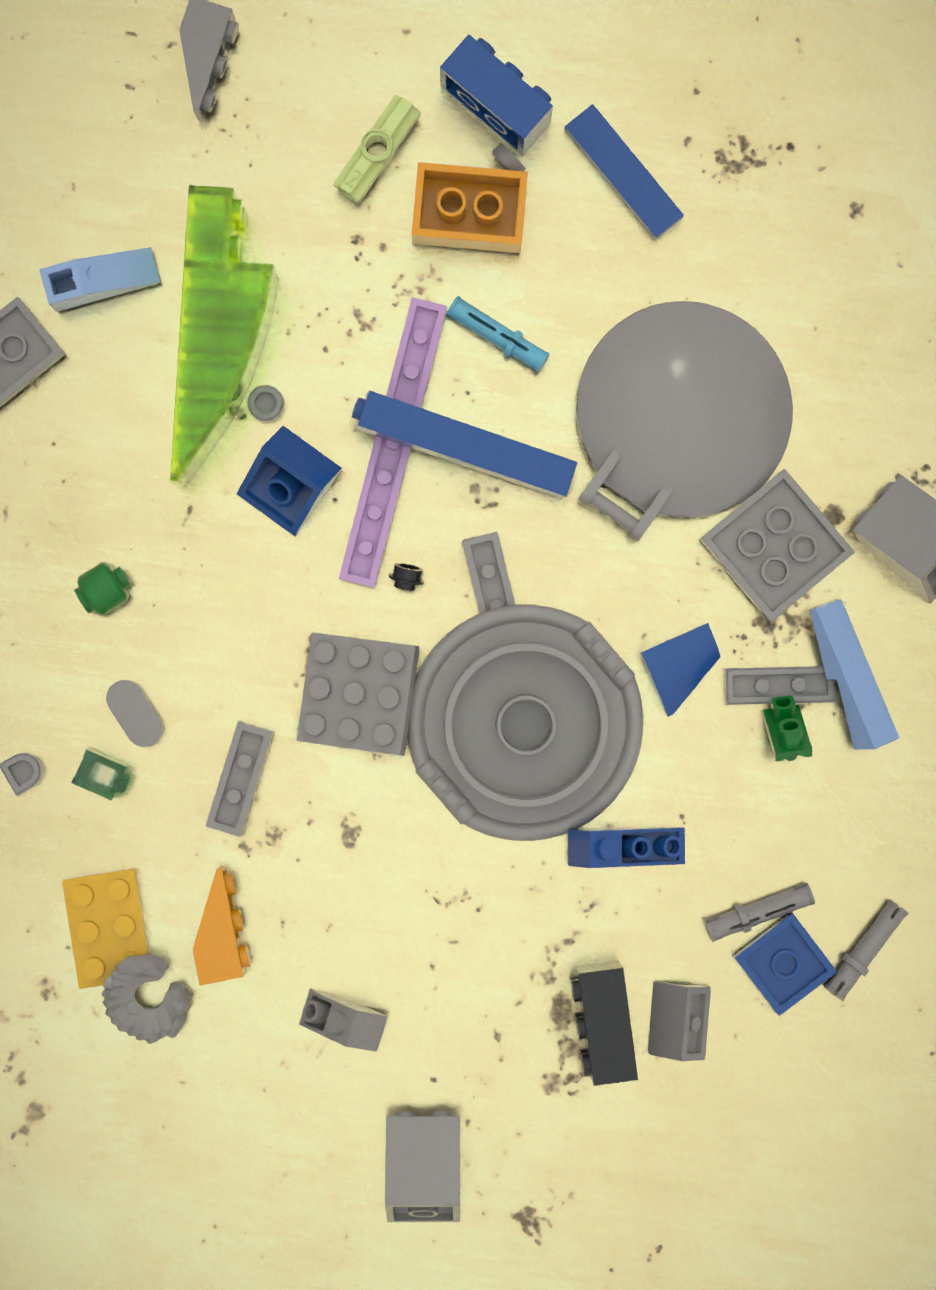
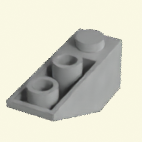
M189 0L179 29L193 111L197 120L203 121L206 111L211 112L217 94L213 90L217 77L222 78L225 73L228 57L224 56L228 43H234L239 28V23L235 22L236 19L232 8L207 0Z

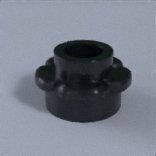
M395 563L393 573H389V578L395 581L394 587L402 590L415 591L416 585L424 584V580H422L423 569L412 564Z

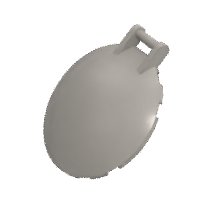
M675 301L652 305L627 316L617 323L594 348L582 371L578 385L576 412L581 443L583 442L586 452L592 461L591 464L596 470V474L578 500L586 506L589 503L627 529L630 532L629 536L638 542L657 514L689 518L705 517L732 508L753 495L767 482L779 465L788 445L793 421L792 394L788 377L779 357L769 342L758 330L737 315L720 307L693 301ZM601 485H605L642 511L643 514L638 520L598 492Z

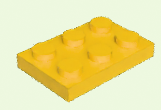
M136 868L62 880L79 989L102 986L107 977L111 975L112 970L115 969V966L128 956L150 954Z

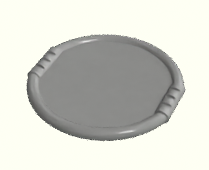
M517 604L502 606L477 614L448 632L427 655L416 675L407 734L411 758L416 769L415 772L461 825L464 824L485 835L512 841H536L568 833V829H578L600 815L617 798L631 777L637 763L642 744L644 716L639 688L634 677L635 673L590 621L587 622L569 612L549 606Z

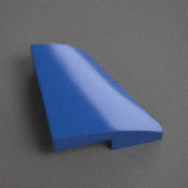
M708 623L640 653L667 717L677 711L721 657Z

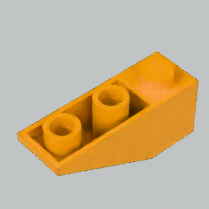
M226 866L216 869L193 946V955L200 986L244 977L246 974L245 967L251 966L248 946H241L238 932L244 930L240 909L234 910L231 895L237 894L233 873L227 874Z

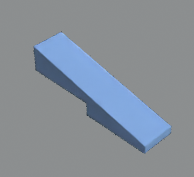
M836 599L810 609L826 679H837L854 750L877 749L899 739L900 737L842 599Z

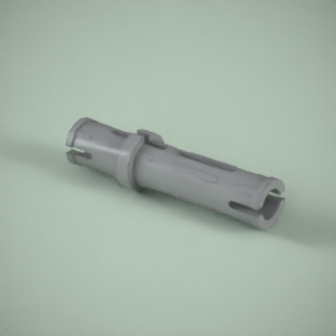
M805 882L745 906L738 904L734 906L732 911L704 920V924L713 943L716 940L743 931V933L752 931L751 927L795 910L814 905L815 899L809 884Z
M889 899L887 905L850 955L847 953L842 958L844 963L837 973L824 986L830 993H834L842 982L843 984L834 995L841 1001L845 1000V997L861 975L865 977L868 974L869 970L867 967L903 919L908 916L909 913L901 907L890 918L899 906L894 901Z

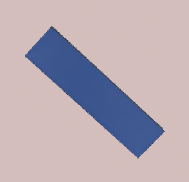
M591 104L565 125L564 130L654 240H657L684 217L681 210L594 104Z

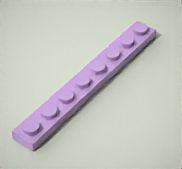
M414 297L411 298L386 394L387 397L422 408L447 311L446 305ZM377 436L375 437L339 575L340 580L375 589L411 450L410 447Z

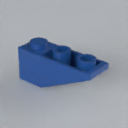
M685 828L568 829V866L608 868L685 864Z

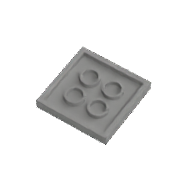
M785 468L700 538V541L769 623L774 621L855 553Z
M311 632L296 741L405 756L419 646Z

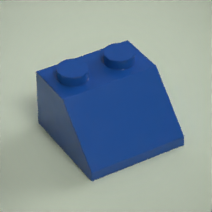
M282 426L262 446L236 494L293 536H296L328 493L342 468L288 428Z

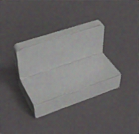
M666 982L654 983L648 1047L650 1055L681 1062L705 1060L711 987L703 985H677Z

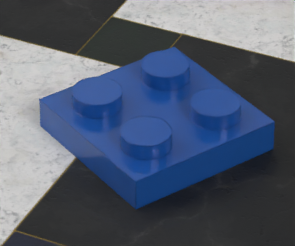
M792 912L733 956L778 1016L782 1015L837 973L836 969Z

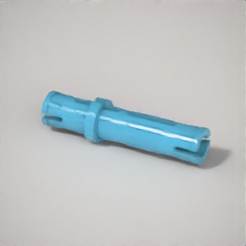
M460 296L454 299L446 313L447 317H451L477 335L504 350L503 355L506 357H515L537 373L540 372L550 356L549 352L523 338L524 333L519 330L516 332L512 331L461 299Z

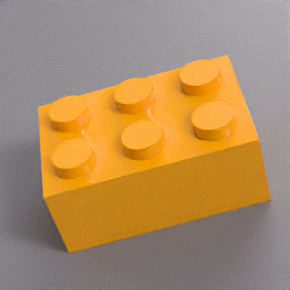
M418 162L411 234L412 244L521 253L528 172Z

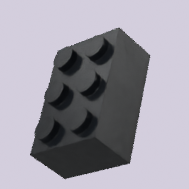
M619 960L575 966L576 975L570 976V983L574 1002H580L581 1012H575V1021L579 1040L585 1039L586 1043L585 1049H579L584 1077L590 1076L593 1086L638 1080L623 966Z

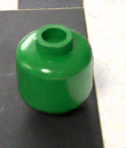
M101 562L78 577V587L74 591L80 603L89 614L95 612L99 616H104L128 601L129 594L126 588L131 585V582L121 566L114 569L109 563Z

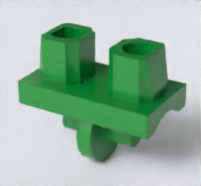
M793 696L772 698L771 709L763 710V719L775 761H783L784 759L794 761L798 755L812 757V746L799 705H795Z

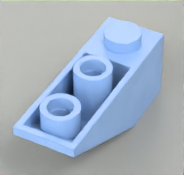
M151 247L79 258L39 269L48 303L56 312L161 283Z

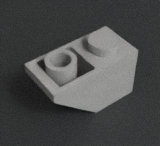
M309 990L299 1025L345 1047L377 1052L388 1016L361 1004L315 990Z

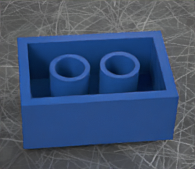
M468 34L440 66V87L523 157L551 124L553 105L550 102L552 99L541 87L535 85L532 88L522 79L524 77L523 73L509 61L504 64L494 56L496 51L487 41L482 38L476 40Z

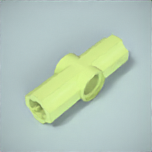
M394 95L371 130L362 136L360 146L334 181L333 186L344 196L359 204L381 171L392 162L395 151L421 116V112L403 97ZM375 142H381L387 147L386 152L381 156H372L367 152V149Z

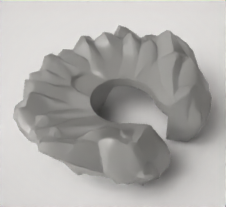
M148 953L141 956H128L112 970L111 975L104 981L103 987L105 990L101 993L102 997H104L102 1003L107 1008L105 1015L111 1019L113 1025L117 1026L118 1031L126 1032L129 1036H135L136 1040L139 1041L146 1040L148 1044L155 1043L166 1036L176 1037L184 1025L186 1012L191 1006V993L184 986V983L179 981L170 983L162 1003L157 1007L144 1008L137 1003L135 999L137 988L145 982L160 980L169 968V963L164 958Z

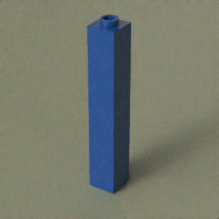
M370 390L366 393L365 398H357L351 418L357 420L354 429L559 499L567 497L578 463L574 460Z

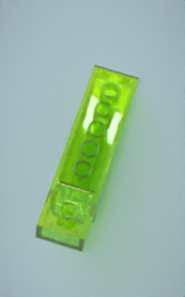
M189 185L170 472V481L181 489L188 487L233 422L251 385L264 350L275 306L279 277L274 265L243 262L244 246L243 243H240L238 233L239 229H245L246 208L242 205V199H238L234 188Z

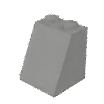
M900 475L895 482H889L882 489L879 500L870 510L866 509L860 514L855 523L856 527L853 530L858 541L925 600L932 603L936 599V499L903 475Z
M400 1111L394 1113V1116L386 1117L385 1210L387 1222H460V1116H453V1113L447 1111L432 1112L431 1116H416L414 1112Z

